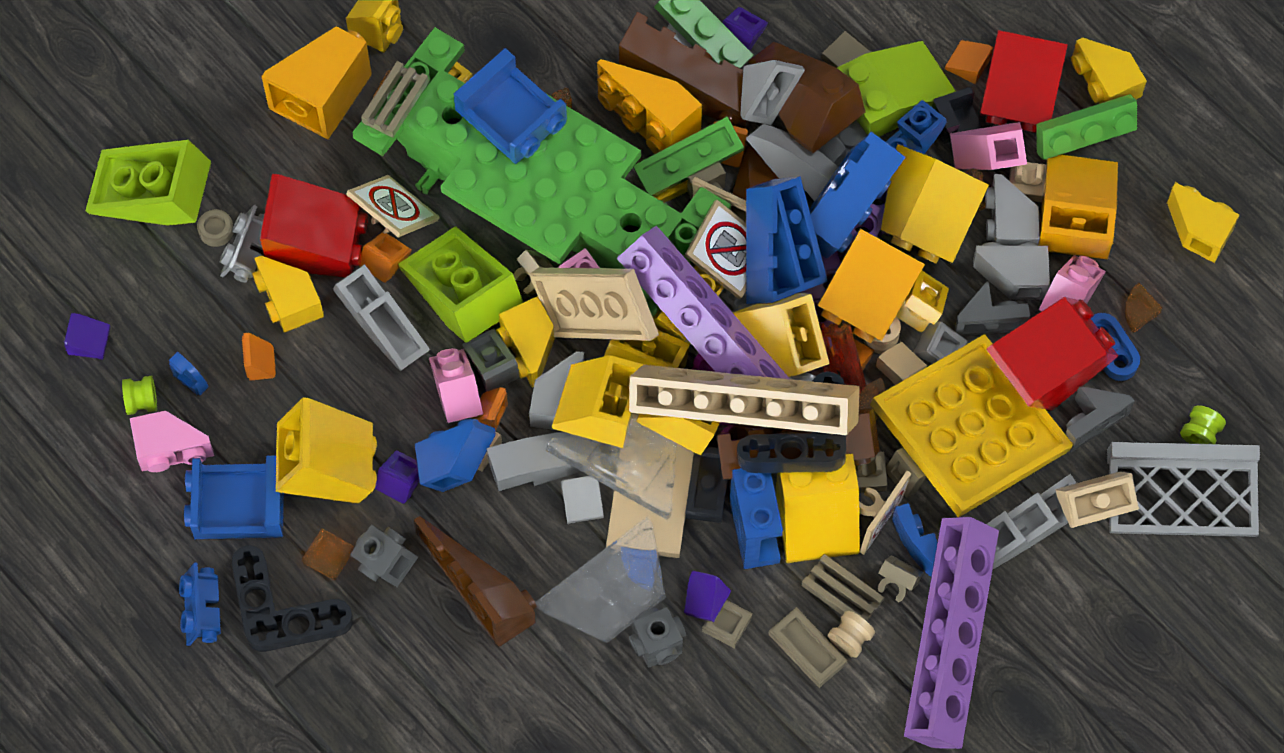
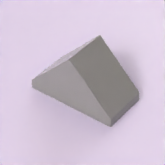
M777 60L744 66L740 112L742 119L771 125L804 73L803 66Z

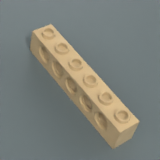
M643 365L630 376L629 412L848 435L858 424L859 386Z

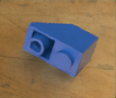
M465 419L458 422L454 428L447 431L433 432L429 434V438L415 443L420 485L445 492L472 481L487 452V448L490 447L496 435L495 428L480 423L477 419Z

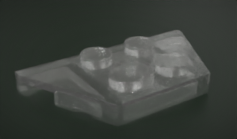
M632 418L623 448L569 434L559 440L555 437L547 443L546 451L664 519L669 520L671 517L677 451L676 442L635 422L636 419Z
M647 516L535 602L537 609L608 643L629 627L633 621L637 620V616L640 613L655 607L666 598L654 527L651 520Z

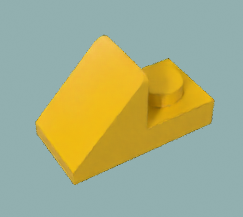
M921 270L898 311L897 317L915 330L923 332L929 323L935 325L941 317L949 288Z

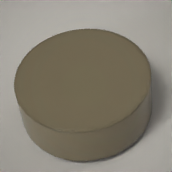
M209 210L198 220L197 229L199 236L209 246H223L233 237L232 219L229 214L222 210Z

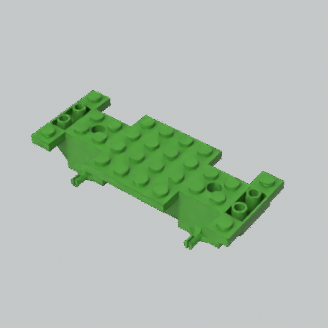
M436 27L404 66L407 69L409 67L415 69L419 75L422 73L428 75L429 82L394 138L362 123V121L353 131V138L381 156H384L397 139L406 148L407 156L422 164L426 170L418 183L415 184L419 191L428 194L438 179L444 180L441 185V192L559 265L562 264L571 250L579 253L586 248L600 268L626 269L617 257L641 235L656 225L684 256L715 200H718L731 210L730 203L700 187L683 212L680 213L671 208L667 203H663V201L656 199L626 181L625 177L641 157V150L566 106L567 119L563 128L554 135L549 134L542 140L540 147L529 158L523 157L517 164L513 163L455 110L453 93L465 83L448 72L464 53V44ZM400 76L399 80L397 81V83H396L395 86L393 87L392 91L390 92V94H389L388 97L386 98L385 102L383 103V105H382L381 108L379 109L378 113H377L376 116L374 117L375 120L377 119V117L379 116L380 112L382 111V109H383L384 106L386 105L387 101L389 100V98H390L391 95L393 94L394 90L396 89V87H397L398 84L400 83L401 79L403 78L402 76ZM410 82L384 124L389 126L415 85L414 82ZM549 96V97H550L552 100H554L555 102L558 101V100L554 99L553 97ZM451 118H457L461 120L456 124L446 123V121ZM628 225H634L639 230L626 232L623 228ZM684 256V258L691 264V266H693L694 263ZM641 287L651 315L654 317L660 308Z

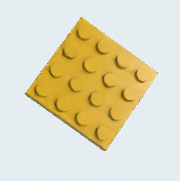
M985 334L875 396L870 404L958 518L1066 454L1073 446L1070 439L1045 409L1029 407L986 350L992 345V342Z

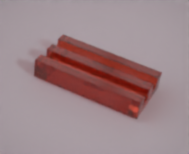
M819 323L829 360L828 365L822 366L824 372L838 374L836 368H839L845 385L859 386V393H862L867 385L850 324H843L841 328H838L837 324L831 323L828 327H825L824 323ZM828 337L831 338L832 346L835 353L834 357L832 354Z

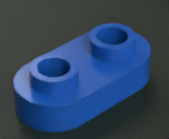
M1107 313L1094 314L1091 320L1098 329L1102 327L1111 335L1115 341L1113 349L1119 355L1103 369L1110 378L1118 381L1132 378L1140 364V355L1115 317ZM1117 360L1123 361L1126 367L1119 368L1114 362Z

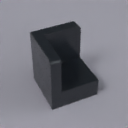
M972 87L933 99L932 108L945 117L947 121L939 134L943 144L951 142L950 133L982 128L972 106L975 94Z

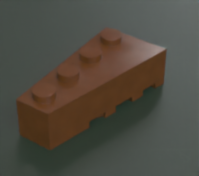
M637 12L619 44V65L677 81L702 104V115L705 114L718 121L728 117L733 126L747 129L751 121L743 120L740 115L743 70L726 60L720 61L719 64L714 62L712 56L706 52V49L697 44L687 47L674 38L675 32L664 26L661 32L646 24L648 17Z
M874 408L859 409L858 424L846 435V454H853L855 465L870 463L871 458L875 457L880 451ZM735 423L729 424L717 435L723 480L731 479L732 470L741 468L737 460V445L742 438L753 434H808L812 432ZM788 447L781 454L787 459H796L800 457L802 452L796 447ZM808 448L809 458H812L813 448ZM828 448L825 453L826 456L830 457L833 456L834 452L833 449ZM770 449V458H775L774 449ZM750 450V457L756 458L758 450Z

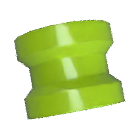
M145 376L141 381L122 379L123 398L127 415L135 414L141 409H146L148 412L157 411L156 391L152 376Z
M1194 406L1189 415L1191 418L1190 422L1184 424L1180 434L1182 438L1189 444H1216L1215 436L1223 430L1226 424L1225 419L1221 414L1209 407Z

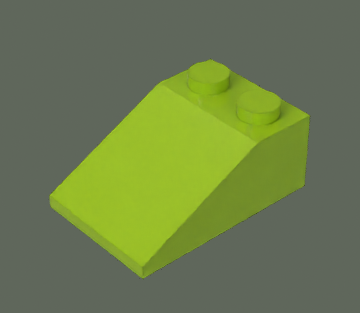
M923 41L866 53L837 67V69L859 84L866 113L860 116L857 122L866 134L873 132L878 137L898 128L897 121L921 100L932 107L933 99L956 92Z
M189 140L104 149L100 154L85 211L92 215L166 226L196 223L211 160Z
M456 226L398 264L401 271L445 325L465 343L499 322L500 313L523 303L513 273Z

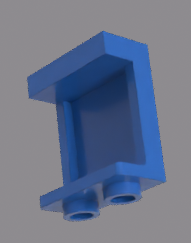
M506 48L453 93L455 110L515 164L523 157L529 158L540 147L541 141L549 134L554 135L558 133L565 125L567 119L566 103L562 99H559L557 102L552 100L516 68L515 56Z
M266 456V464L203 465L200 458H192V470H186L185 474L186 492H191V505H185L184 523L185 527L191 528L194 539L283 537L284 493L276 492V456Z
M742 468L732 470L730 506L743 568L750 569L780 563L781 558L776 537L782 536L783 527L771 473H750Z

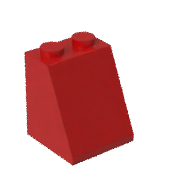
M998 30L980 115L987 116L986 123L999 126L1007 124V121L1020 122L1022 131L1036 133V124L1052 119L1068 44Z
M272 174L260 235L264 256L311 274L346 278L353 273L354 266H360L362 245H358L359 235L366 233L368 213H364L362 207L346 194L280 174Z
M1063 297L986 349L1029 407L1054 410L1075 393L1079 387L1086 384L1119 356L1113 349L1115 341L1111 335L1102 327L1098 329L1091 320L1094 314L1089 306L1081 299L1077 301L1068 297Z

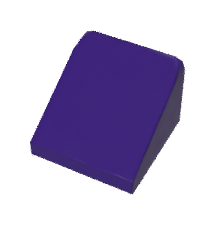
M741 7L735 9L723 20V24L749 51L768 24L765 20Z
M71 313L64 342L68 355L104 359L110 324L81 314Z
M396 450L379 468L375 489L404 504L420 482L417 461Z
M692 571L689 577L684 613L688 616L714 622L731 590L717 576Z

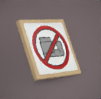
M389 175L350 189L346 193L348 197L372 216L371 223L373 225L380 222L386 227L383 231L384 234L392 232L397 237H401L437 222L440 218Z
M715 200L684 256L735 297L741 299L746 291V223L721 202Z
M909 471L905 472L886 502L881 499L880 494L876 490L866 488L864 495L871 498L874 504L866 506L859 501V513L875 518L867 528L860 549L861 554L864 555L894 512V508L902 500L912 474Z

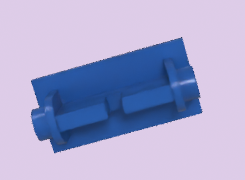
M193 563L187 572L181 576L179 583L180 597H184L185 610L182 612L180 625L182 633H186V646H190L197 637H202V641L205 643L216 642L217 635L221 634L219 608L206 607V603H218L219 601L218 575L214 574V569L210 567L201 568L198 573V563Z

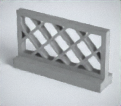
M1112 442L1107 449L1109 474L1118 472V469H1132L1143 479L1135 487V492L1147 483L1161 499L1149 511L1138 502V511L1143 516L1134 525L1118 524V515L1110 517L1109 533L1257 537L1259 535L1257 462L1260 460V445ZM1142 469L1153 470L1147 475ZM1159 469L1169 470L1179 480L1167 493L1151 479ZM1179 470L1190 471L1184 476ZM1196 470L1206 471L1216 481L1204 494L1188 480ZM1216 471L1226 472L1222 476H1220ZM1232 471L1248 472L1249 487L1241 495L1224 480ZM1181 484L1198 498L1185 512L1169 497ZM1218 485L1234 499L1222 513L1206 498ZM1248 492L1249 504L1243 499ZM1164 501L1180 516L1171 526L1161 525L1151 515ZM1201 502L1217 517L1209 526H1198L1188 516ZM1239 503L1249 513V527H1235L1225 515ZM1147 519L1152 525L1140 524ZM1184 520L1189 526L1177 525ZM1221 521L1226 527L1214 526Z

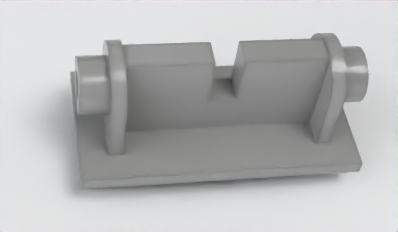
M253 205L246 214L241 212L235 221L232 232L237 235L233 244H227L219 261L224 264L220 274L222 278L229 271L234 272V278L240 282H247L248 278L253 277L252 273L256 269L254 258L262 254L251 250L250 246L252 245L263 250L260 235L264 214L254 215L257 209L256 205Z

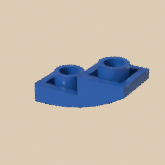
M921 100L897 121L899 131L889 138L886 143L894 149L899 144L925 154L947 123L946 118L925 101Z
M909 503L896 506L892 521L903 545L915 562L932 577L938 544L935 533L921 536L924 534L919 515L912 514Z

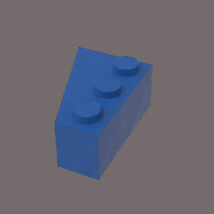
M873 132L867 134L847 153L809 209L820 253L826 259L836 251L842 254L854 238L850 233L857 224L861 226L873 210L870 207L876 197L879 199L891 184L890 178L906 158Z
M801 176L773 179L746 189V304L773 303L828 282Z

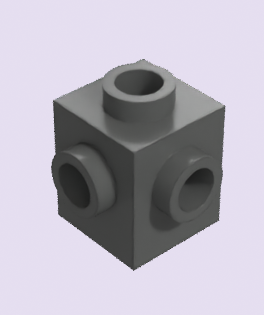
M372 524L358 538L356 547L350 554L362 563L358 568L360 572L375 582L381 577L396 587L399 586L418 559L417 555L402 545L406 540L403 536L390 527H387L383 532Z
M668 607L661 610L651 608L640 613L637 616V620L633 621V635L629 636V639L637 657L643 656L649 668L656 664H667L682 654V638L686 637V632L678 616L672 618ZM660 631H664V633L661 635H654Z

